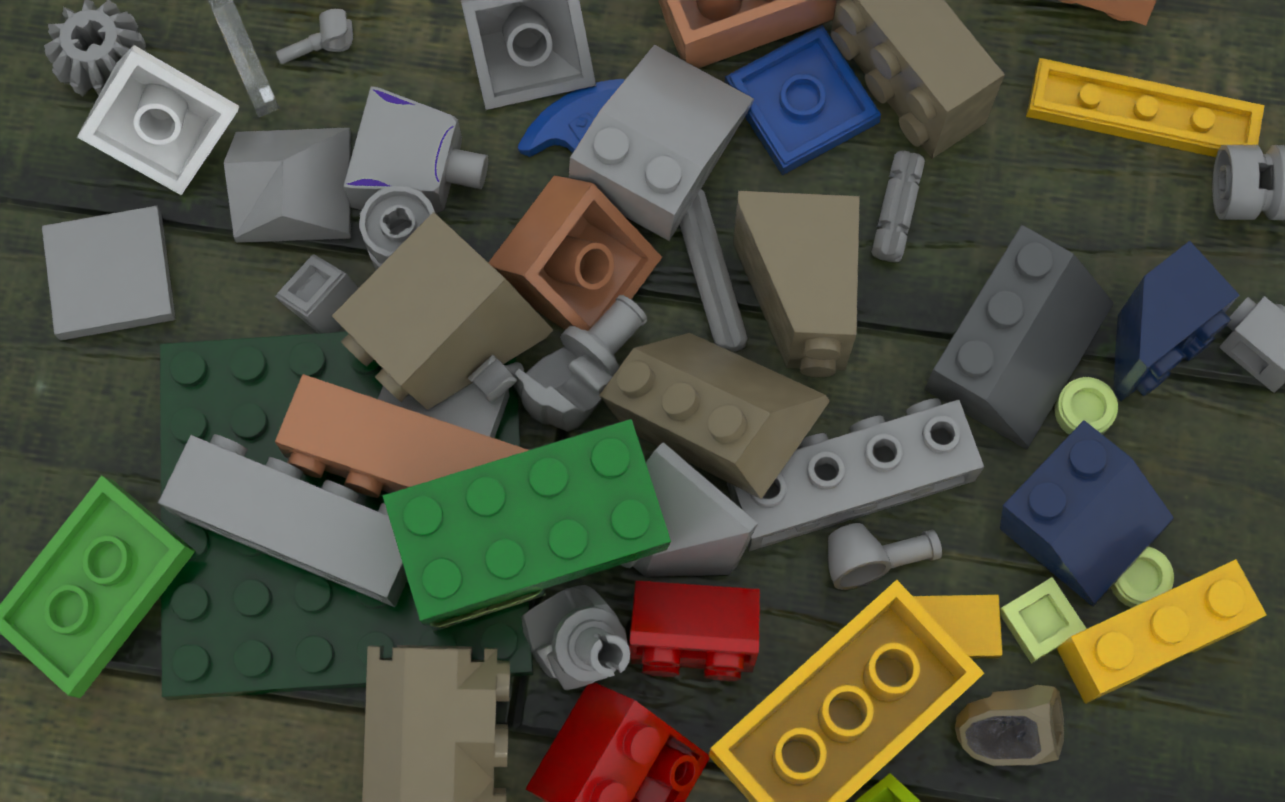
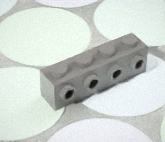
M939 398L928 399L909 407L906 410L907 416L885 422L883 416H874L853 424L849 428L851 433L828 439L826 433L805 437L762 499L727 482L732 501L758 523L747 545L749 552L976 481L984 465L960 400L942 405Z
M214 434L209 443L190 435L158 502L161 506L176 517L396 607L408 579L384 503H381L377 512L356 503L359 494L338 483L325 480L322 488L300 480L303 472L284 461L269 457L266 465L246 458L245 455L248 449L228 438Z

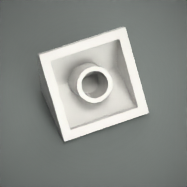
M133 45L116 63L77 138L182 195L238 112L239 105Z

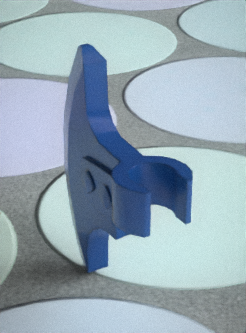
M625 79L597 82L596 86L570 92L548 106L528 127L518 144V151L523 155L532 157L549 146L560 145L567 147L573 153L598 112Z

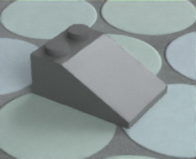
M654 45L598 112L570 157L569 178L594 183L626 218L670 241L752 106L754 98Z

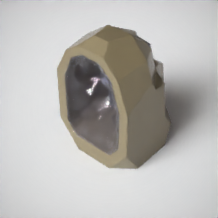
M1035 685L1027 689L993 692L988 698L968 703L956 717L955 731L957 739L962 748L972 758L992 766L1038 765L1059 760L1064 743V716L1060 692L1052 686Z

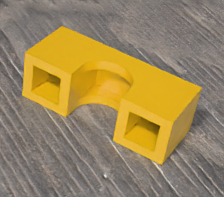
M1237 559L1071 636L1057 648V651L1086 704L1141 678L1190 652L1199 651L1235 634L1262 619L1267 614Z

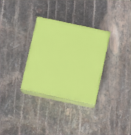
M1053 577L1000 609V617L1031 664L1058 648L1071 636L1087 629Z

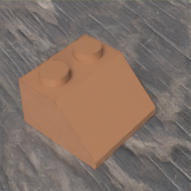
M554 175L488 263L518 291L534 310L565 330L569 326H576L581 330L589 331L615 303V299L619 295H624L629 299L634 297L662 256L594 183Z

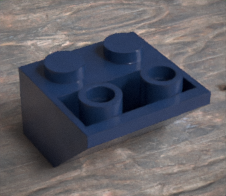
M1188 241L1146 274L1118 314L1113 392L1120 402L1135 390H1138L1143 397L1148 395L1171 375L1170 371L1184 358L1189 362L1216 339L1214 336L1231 321L1225 312L1238 298L1239 294L1191 241Z

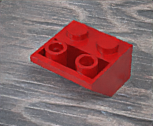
M636 580L630 634L631 664L643 665L642 673L652 676H679V669L681 667L704 669V678L711 680H741V672L753 673L759 654L760 589Z
M594 682L588 684L525 789L544 802H685L710 757L709 754L636 700Z

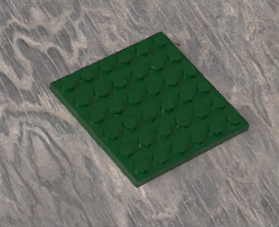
M347 331L160 344L161 496L190 435L209 443L214 434L228 438L248 449L245 455L246 458L266 465L269 457L287 463L288 458L284 457L275 440L302 374L378 399L383 385L375 376L383 368L375 360L366 367L341 343L349 334ZM516 357L509 360L503 365H508L517 362ZM512 385L508 389L510 396L495 439L521 447L519 398ZM324 471L321 478L302 474L300 480L322 488L325 480L345 486L346 478ZM381 491L380 496L375 498L356 492L359 494L356 503L378 512L381 503H384L382 495L389 493ZM161 506V522L195 550V553L161 595L162 697L166 700L366 687L367 647L370 645H384V658H392V648H397V645L472 647V659L484 660L485 647L497 648V660L510 661V677L533 675L532 652L523 633L521 618L522 615L530 610V601L433 632L429 626L424 627L419 619L408 580L396 607H393L176 517Z

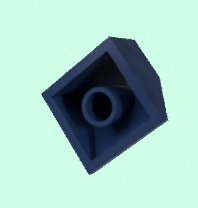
M1083 420L1003 504L1000 530L1094 607L1117 580L1135 563L1140 555L1172 523L1174 517L1134 460Z

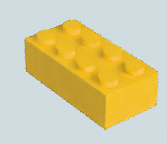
M896 580L710 748L709 757L749 802H846L970 688L984 672L905 587Z

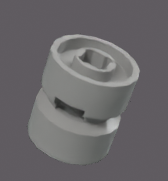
M1221 145L1215 159L1212 185L1213 204L1219 219L1255 220L1260 212L1263 211L1268 220H1285V145H1271L1266 154H1263L1259 145Z
M390 186L377 191L366 201L360 212L359 229L375 270L433 212L435 213L431 201L421 191L409 186Z

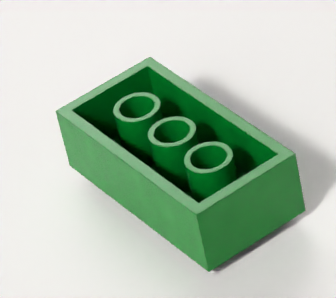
M632 419L382 495L418 616L424 627L666 551L671 543Z

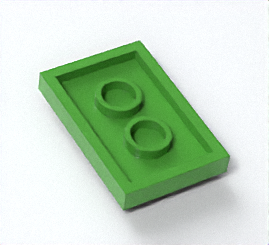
M101 475L1 602L0 634L68 696L81 698L195 553V550L114 480Z

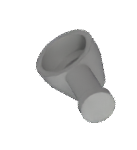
M861 523L840 527L828 537L829 572L835 588L841 590L854 589L872 583L884 576L891 568L925 559L933 561L942 557L941 543L934 530L924 531L921 536L883 546Z

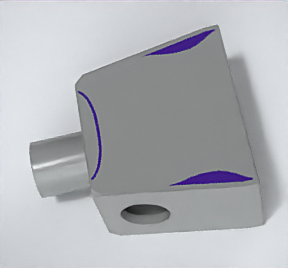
M371 86L343 187L351 208L362 210L366 201L377 191L390 186H409L421 191L431 201L435 213L443 211L446 206L451 183L477 189L483 188L488 169V155L460 150L462 136L458 119L454 116L384 89Z

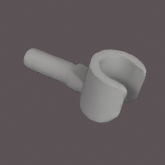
M330 9L322 12L319 16L320 32L309 35L306 39L276 51L280 63L284 64L322 48L330 52H343L349 49L353 41L352 21L346 18V12L343 9Z
M492 354L468 379L475 383L487 396L486 399L493 404L517 382L514 377L517 369L519 368L524 372V368L519 362L503 365Z

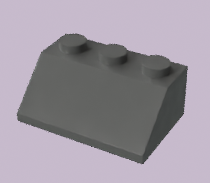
M1021 225L934 367L924 390L945 403L960 400L966 415L1027 450L1114 302L1073 253Z

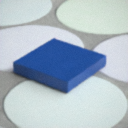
M823 25L725 76L726 84L754 98L753 104L745 118L782 176L880 123L881 113Z

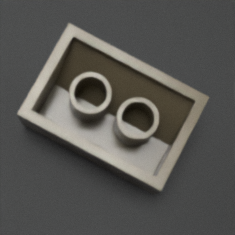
M692 333L633 348L599 395L620 422L632 419L638 437L658 447L664 442L683 460L760 499L763 498L830 402L825 394Z

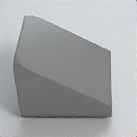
M313 254L275 297L316 332L331 333L338 332L342 328L332 315L358 287L346 273Z

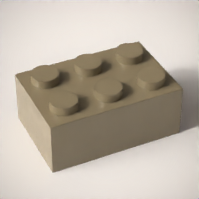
M837 0L831 28L833 42L846 60L850 61L853 59L864 72L866 85L875 99L880 103L887 102L898 115L900 128L910 143L916 147L921 145L933 159L987 122L1005 74L945 0Z

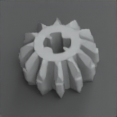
M84 0L82 11L77 13L63 6L62 14L66 21L61 24H48V33L53 41L44 45L45 54L49 61L53 63L52 71L57 79L64 84L70 83L73 90L82 97L91 88H94L97 94L100 95L116 63L133 45L146 51L145 41L137 31L138 25L134 17L128 14L127 11L121 13L117 5L110 0H107L98 9L93 1Z

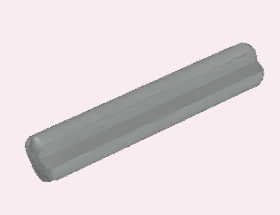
M701 189L682 219L680 227L714 344L731 352H736L746 347L748 337L705 192Z

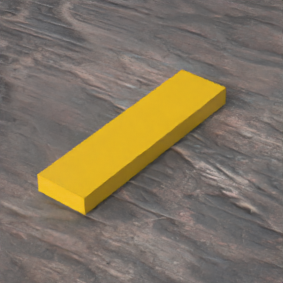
M1039 58L1035 69L1026 117L1216 157L1221 145H1258L1265 105Z

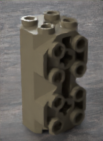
M370 645L367 647L362 802H506V788H494V767H507L508 724H495L496 701L509 702L510 661L497 660V648L485 647L484 660L472 659V647L397 645V648H392V658H384V645Z

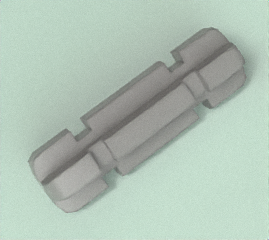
M898 151L894 155L889 175L891 179H889L877 226L879 229L876 231L871 251L872 255L879 260L899 262L904 254L908 237L906 234H908L919 189L918 184L920 183L925 160L920 154Z

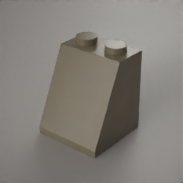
M738 191L733 245L786 367L799 368L801 374L810 377H828L834 375L836 370L845 371L857 330L860 196Z
M434 212L332 315L349 333L341 343L366 367L375 360L383 368L375 378L400 402L410 394L427 410L472 384L473 382L468 377L492 354L505 364L546 339L553 331L518 291Z

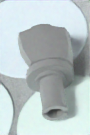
M619 295L615 299V303L589 331L581 330L576 326H569L560 336L565 347L543 357L526 373L519 368L514 375L517 382L513 384V388L521 398L523 407L532 418L544 425H553L569 432L578 428L603 401L599 396L619 369L614 356L615 353L640 326L647 322V316L634 301L624 295Z
M587 585L574 586L560 591L521 616L523 633L535 660L546 675L550 678L558 679L564 690L579 688L592 684L595 681L615 676L614 672L616 670L621 673L629 663L630 650L627 645L625 628L610 606L595 590Z

